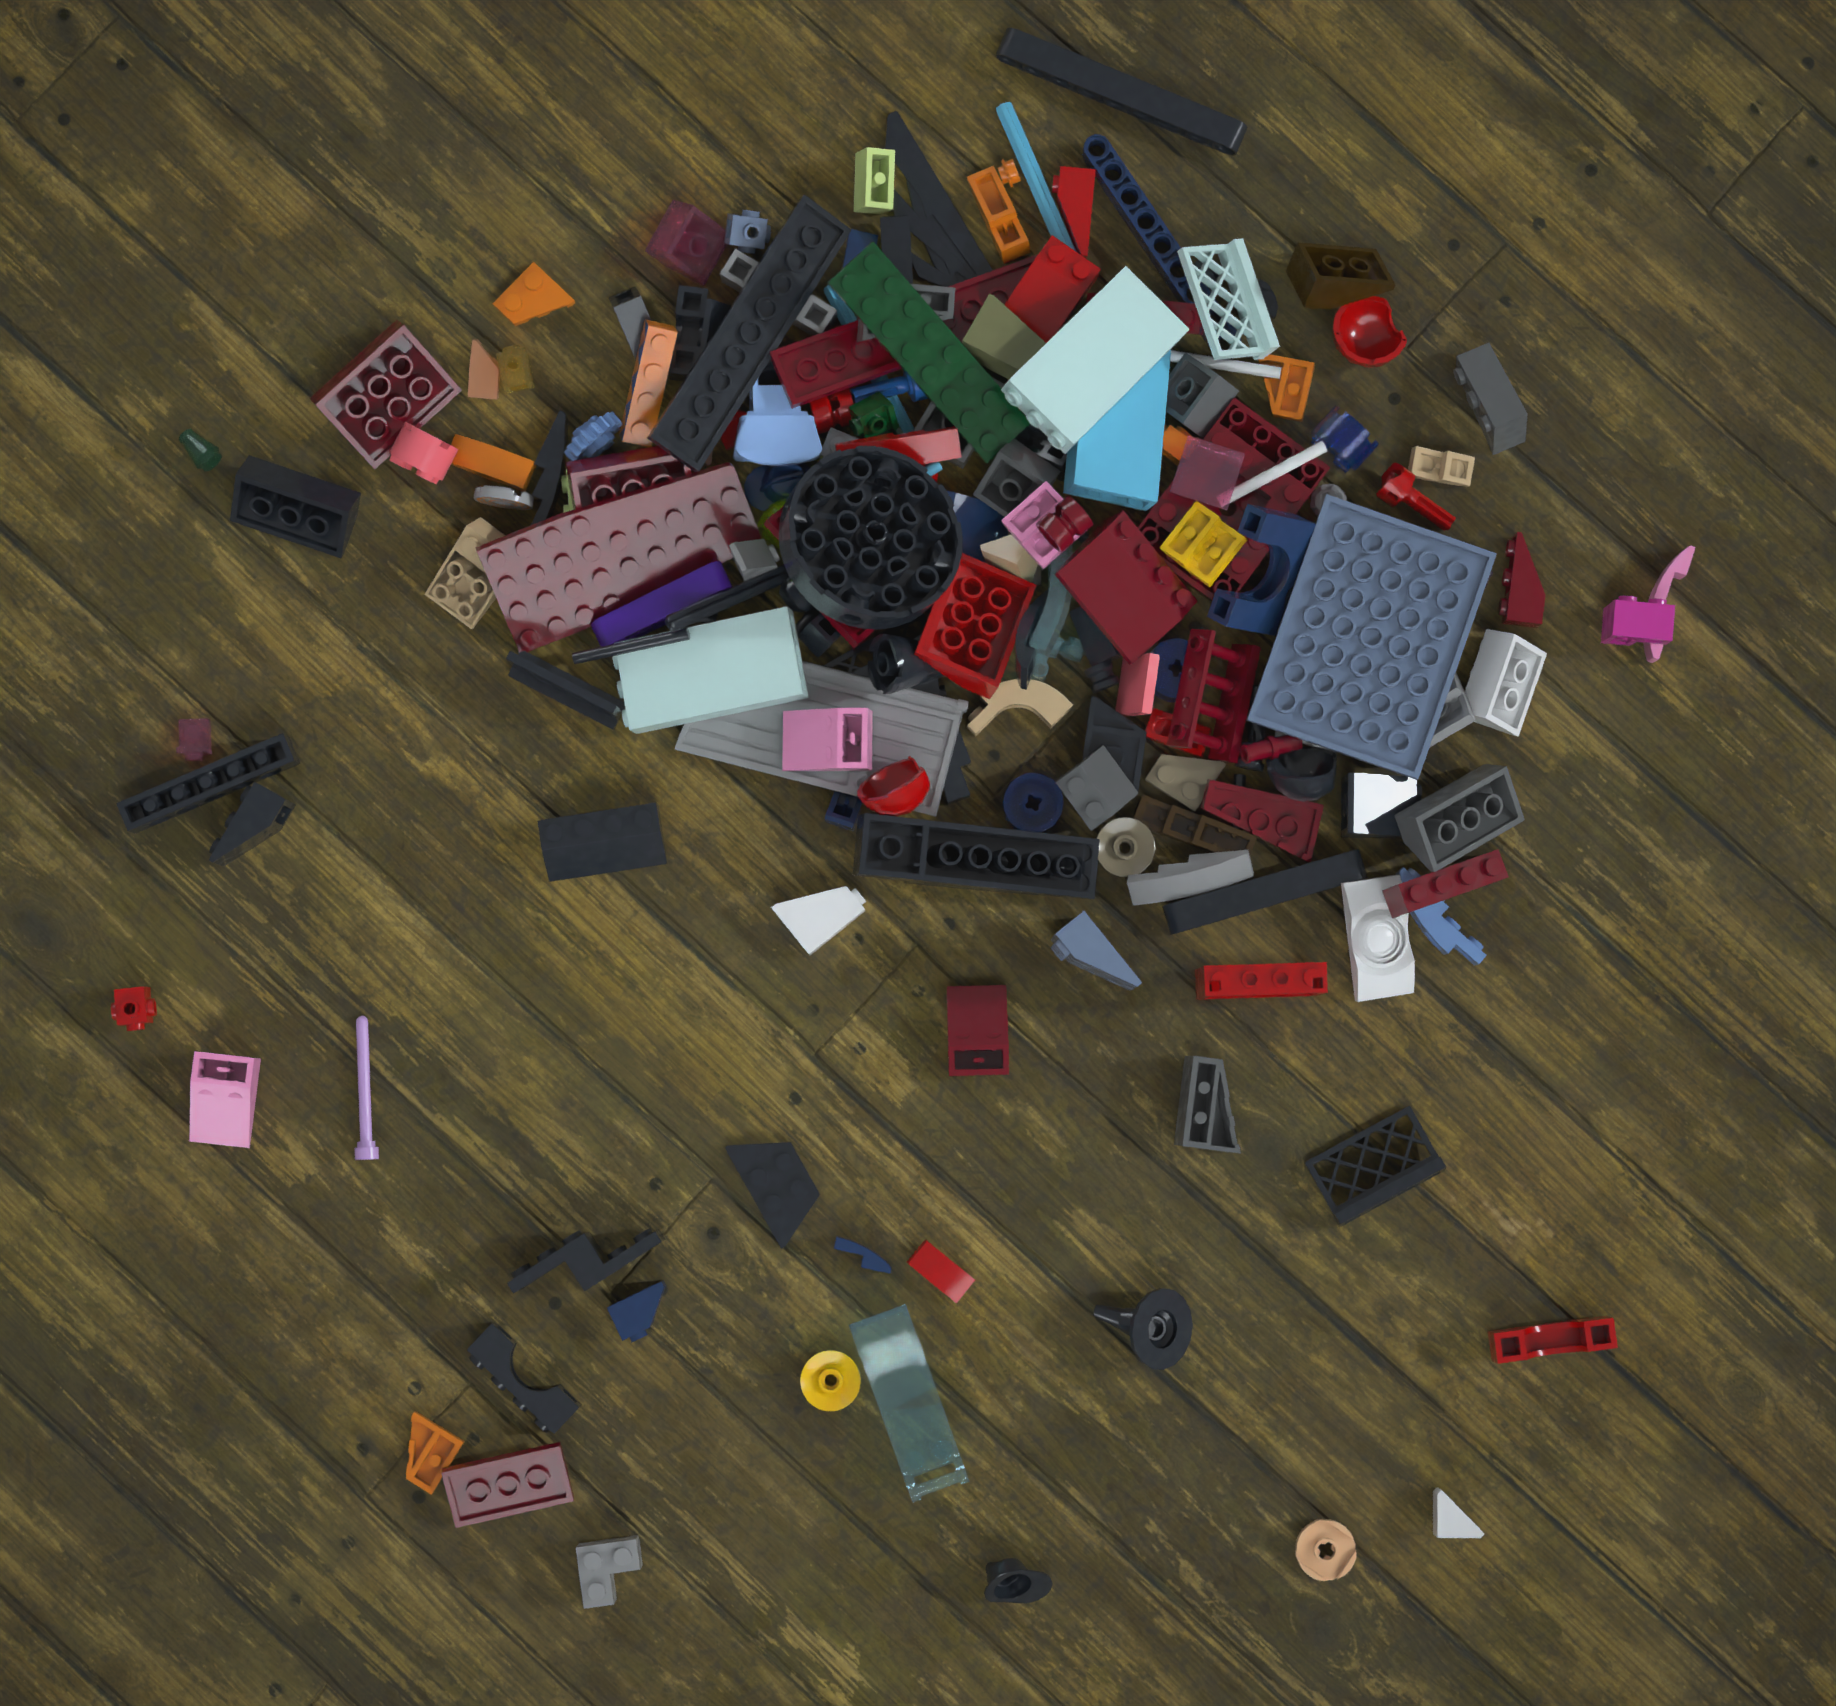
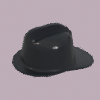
M1016 1558L989 1562L986 1565L988 1585L985 1588L984 1595L990 1602L1031 1603L1045 1597L1053 1585L1049 1575L1040 1571L1028 1570Z

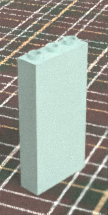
M1125 266L1007 381L1001 391L1005 394V398L1011 405L1018 407L1026 415L1027 420L1032 426L1039 428L1048 437L1053 447L1061 449L1066 454L1180 341L1189 328Z
M787 606L687 627L690 633V640L612 656L614 667L616 670L619 669L621 681H617L618 693L621 699L624 698L626 709L622 710L623 722L625 727H629V730L636 734L809 698L794 614Z

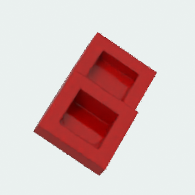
M1153 708L1145 729L1147 732L1146 738L1167 745L1173 714ZM1196 724L1195 731L1211 735L1212 729ZM1192 743L1191 749L1172 748L1202 758L1206 746Z
M926 1239L906 1262L955 1303L961 1299L975 1281L972 1276Z

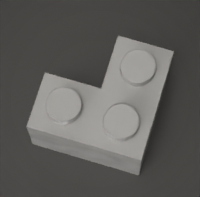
M639 1535L584 1542L577 1545L576 1554L584 1609L615 1604L617 1596L614 1573L640 1570L643 1566Z

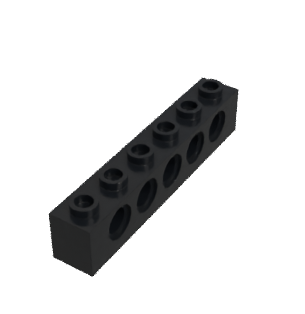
M282 733L116 804L127 831L136 834L243 789L248 785L250 786L254 782L257 783L300 764L290 737Z

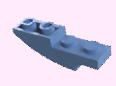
M1403 867L1396 873V875H1400L1402 883L1420 877L1412 868H1409L1407 871ZM1444 901L1410 912L1420 930L1443 955L1449 954L1455 948L1474 966L1480 964L1487 956L1481 951L1484 946L1472 936H1469L1467 939L1459 932L1461 926L1449 916L1445 919L1441 916L1449 907Z

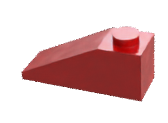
M1060 166L1059 175H1053L1052 193H1057L1056 203L1077 253L1087 259L1096 169Z

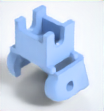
M757 379L749 392V411H747V415L741 416L739 419L733 459L740 462H752L770 466L797 465L818 459L822 446L814 416L808 415L807 411H801V406L792 409L782 385H759Z

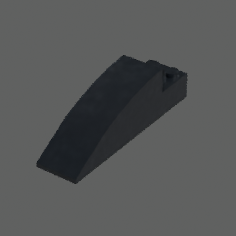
M864 813L858 815L852 875L900 880L906 884L1094 899L1100 839Z

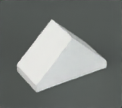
M1437 1487L1433 1491V1535L1437 1538H1481L1484 1535L1480 1528L1441 1489Z

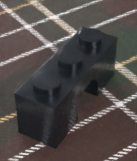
M679 285L675 312L676 330L678 333L668 372L670 380L684 381L699 357L706 299H710L709 289Z

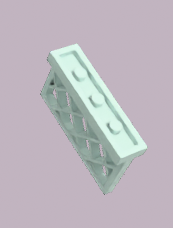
M1233 239L1228 244L1182 247L1177 251L1214 360L1253 356L1254 360L1264 359L1280 347L1243 239ZM1214 254H1218L1222 267L1212 260ZM1190 256H1195L1203 263L1201 269L1192 264ZM1207 267L1219 275L1216 282L1205 274ZM1223 280L1228 282L1231 294L1221 287ZM1200 282H1203L1212 290L1210 296L1202 292ZM1217 294L1228 302L1226 309L1214 301ZM1233 307L1237 309L1240 320L1230 313ZM1210 309L1221 316L1219 324L1211 319ZM1226 321L1237 329L1235 336L1223 328ZM1242 334L1246 336L1249 347L1240 341ZM1219 336L1231 344L1228 350L1221 349L1218 340Z

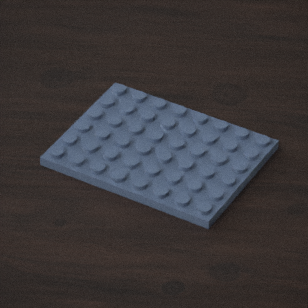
M1326 494L1247 721L1418 780L1497 553Z

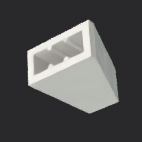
M847 886L777 903L771 908L806 952L811 955L865 912V908L862 905L866 901L856 888L850 891Z

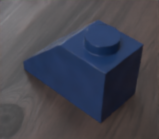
M664 1280L607 1307L622 1341L629 1338L632 1343L648 1335L645 1329L650 1328L653 1324L666 1287Z

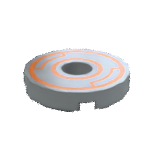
M485 485L484 487L475 488L474 492L475 501L500 508L530 510L533 509L534 497L531 494L523 491L521 496H517V493L514 492L515 490L506 487Z

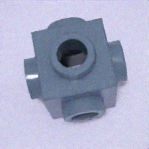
M742 210V215L727 214L724 243L738 246V251L755 254L756 248L764 249L765 243H769L771 226L767 225L768 219L760 218V212ZM750 228V234L747 235V230Z

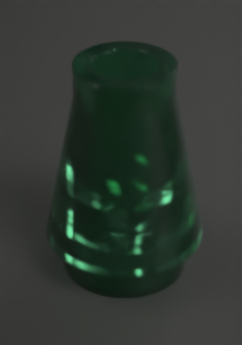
M191 428L185 430L180 435L179 442L184 446L198 469L210 471L218 465L222 455L219 453L217 446L195 433Z

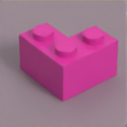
M1619 596V600H1613L1604 608L1601 643L1631 646L1636 642L1667 645L1673 641L1675 605L1667 604L1665 599L1652 598L1647 603L1637 602V597Z

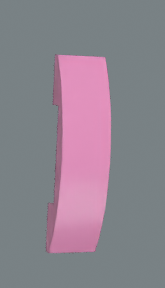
M1687 547L1666 566L1656 581L1649 599L1666 600L1672 579L1680 580L1687 575L1696 547ZM1643 643L1647 661L1654 663L1659 660L1663 644Z

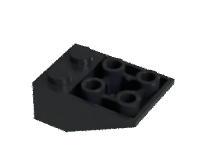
M256 782L253 783L252 787L248 785L241 794L240 801L242 804L237 812L233 811L225 822L224 827L227 829L222 838L218 837L213 842L209 853L212 854L209 861L226 866L282 830L296 804Z

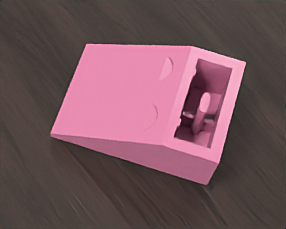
M869 708L783 711L782 771H872L873 711Z
M194 1051L190 1081V1142L250 1148L261 1058Z

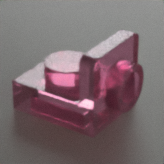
M179 719V747H176V753L185 756L186 761L203 760V755H212L211 719Z

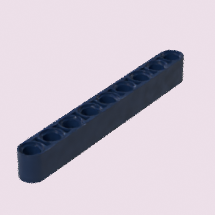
M1100 134L1089 136L1083 147V160L1089 169H1096L1095 179L1178 302L1195 304L1186 296L1191 291L1186 276L1176 278L1170 272V269L1175 266L1183 269L1177 252L1181 247L1108 139ZM1092 146H1099L1103 149L1104 154L1096 157L1091 155L1088 149ZM1109 170H1115L1119 173L1120 178L1116 181H1111L1106 178L1105 173ZM1125 194H1131L1136 198L1137 202L1133 205H1127L1122 202L1121 197ZM1147 218L1152 222L1153 226L1150 229H1142L1138 226L1137 221ZM1158 242H1163L1169 247V251L1160 254L1154 249V245ZM1200 282L1202 292L1210 296L1211 292L1203 282ZM1210 309L1209 314L1215 316L1219 324L1221 316ZM1226 321L1223 328L1235 336L1236 329ZM1203 329V335H1201V336H1202V338L1204 339V341L1206 342V344L1208 345V347L1210 348L1209 343H1208L1207 338H1206V335H1205V332H1204V329ZM1221 336L1218 338L1219 342L1223 340Z

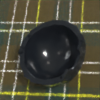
M1308 746L1302 747L1301 750L1280 754L1278 758L1273 760L1268 758L1266 761L1268 776L1279 792L1290 799L1302 802L1318 800L1332 792L1335 787L1337 754L1335 751L1332 752L1324 748Z

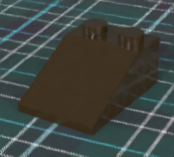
M1297 242L1286 269V273L1303 306L1309 309H1333L1394 290L1395 283L1377 249Z

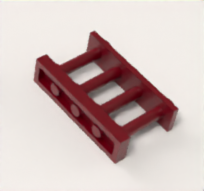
M1191 629L1166 746L1191 749L1192 743H1196L1210 748L1209 760L1237 763L1261 647L1250 644H1232L1231 649L1214 643L1216 631ZM1211 655L1228 661L1225 678L1208 672ZM1205 684L1222 690L1219 707L1202 702ZM1199 713L1216 719L1213 736L1195 731Z

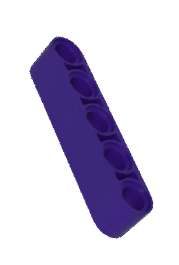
M715 561L596 619L591 623V627L600 647L640 638L666 625L667 615L733 586L721 561Z

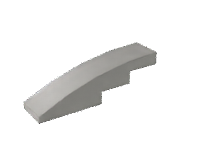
M1248 850L1189 855L1187 863L1159 865L1158 873L1128 875L1127 885L1134 906L1202 894L1253 877L1254 872Z

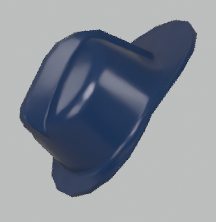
M805 463L788 466L762 465L754 469L747 476L744 485L745 496L748 502L756 509L762 511H775L782 508L793 488L810 467Z

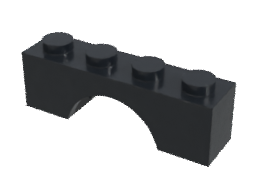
M497 1322L492 1323L467 1349L472 1354L469 1359L480 1370L485 1367L493 1375L490 1379L499 1389L504 1391L507 1388L515 1396L512 1399L513 1402L522 1411L530 1410L537 1417L534 1422L546 1433L550 1430L555 1434L582 1404L561 1384L549 1389H537L525 1384L517 1375L513 1365V1354L517 1342Z

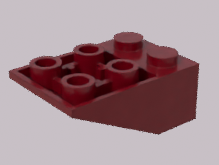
M1006 985L947 986L948 1075H1009Z

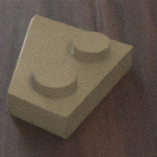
M1161 754L1145 778V781L1192 812H1195L1203 800L1207 779L1216 781L1226 764L1221 761Z

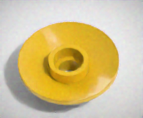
M827 1350L815 1354L806 1362L801 1373L800 1384L803 1395L811 1405L823 1411H838L854 1401L860 1389L861 1377L857 1365L849 1356L839 1351ZM829 1374L834 1375L837 1379V1382L832 1386L827 1385L825 1382V1377Z

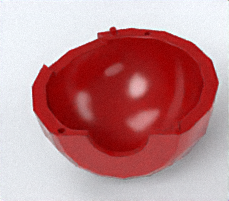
M1372 296L1341 306L1335 314L1332 329L1333 340L1338 351L1350 363L1367 368L1384 366L1394 360L1406 346L1407 339L1402 330L1398 331L1395 328L1391 316L1392 309L1385 298Z
M908 756L907 759L894 762L870 775L859 786L857 796L866 808L875 813L897 817L912 812L923 803L930 790V781L923 767L919 768L916 760Z

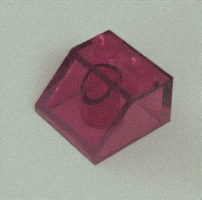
M672 200L645 252L671 270L705 286L727 245L724 243L726 230L694 205Z

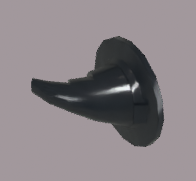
M1158 1288L1148 1292L1138 1302L1136 1308L1121 1309L1096 1305L1093 1311L1094 1317L1120 1329V1331L1130 1336L1131 1347L1138 1361L1151 1369L1164 1370L1175 1365L1183 1357L1191 1341L1193 1327L1191 1310L1184 1297L1172 1289Z

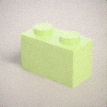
M866 147L855 154L854 212L882 215L893 210L895 150Z

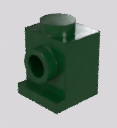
M879 391L848 407L852 418L849 420V424L856 436L860 435L862 438L877 436L890 428L894 430L899 428L893 404Z

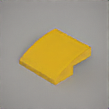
M1196 501L1163 542L1160 549L1201 582L1211 587L1245 544L1246 538L1221 521V518Z

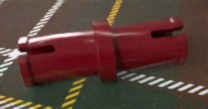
M1273 735L1266 736L1262 741L1241 745V758L1245 764L1265 758L1273 760L1278 758L1280 754L1301 750L1302 740L1289 735L1278 737Z

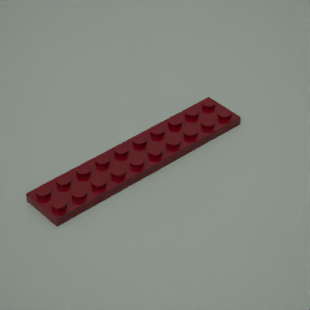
M1037 255L949 286L955 288L953 318L943 320V322L961 343L988 295L995 296L1005 305ZM858 320L770 351L771 362L792 409L902 368L876 338L857 342Z

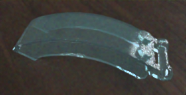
M1072 544L1048 565V596L1042 616L1029 642V647L1035 648V669L1031 679L1043 683L1049 670L1047 662L1050 657L1056 658L1064 640L1059 636L1068 614L1072 595L1055 576V573L1073 554Z
M906 1304L850 1324L849 1327L876 1398L912 1502L921 1500L920 1496L959 1482L962 1485L970 1482ZM951 1463L954 1464L956 1471L916 1485L915 1476Z

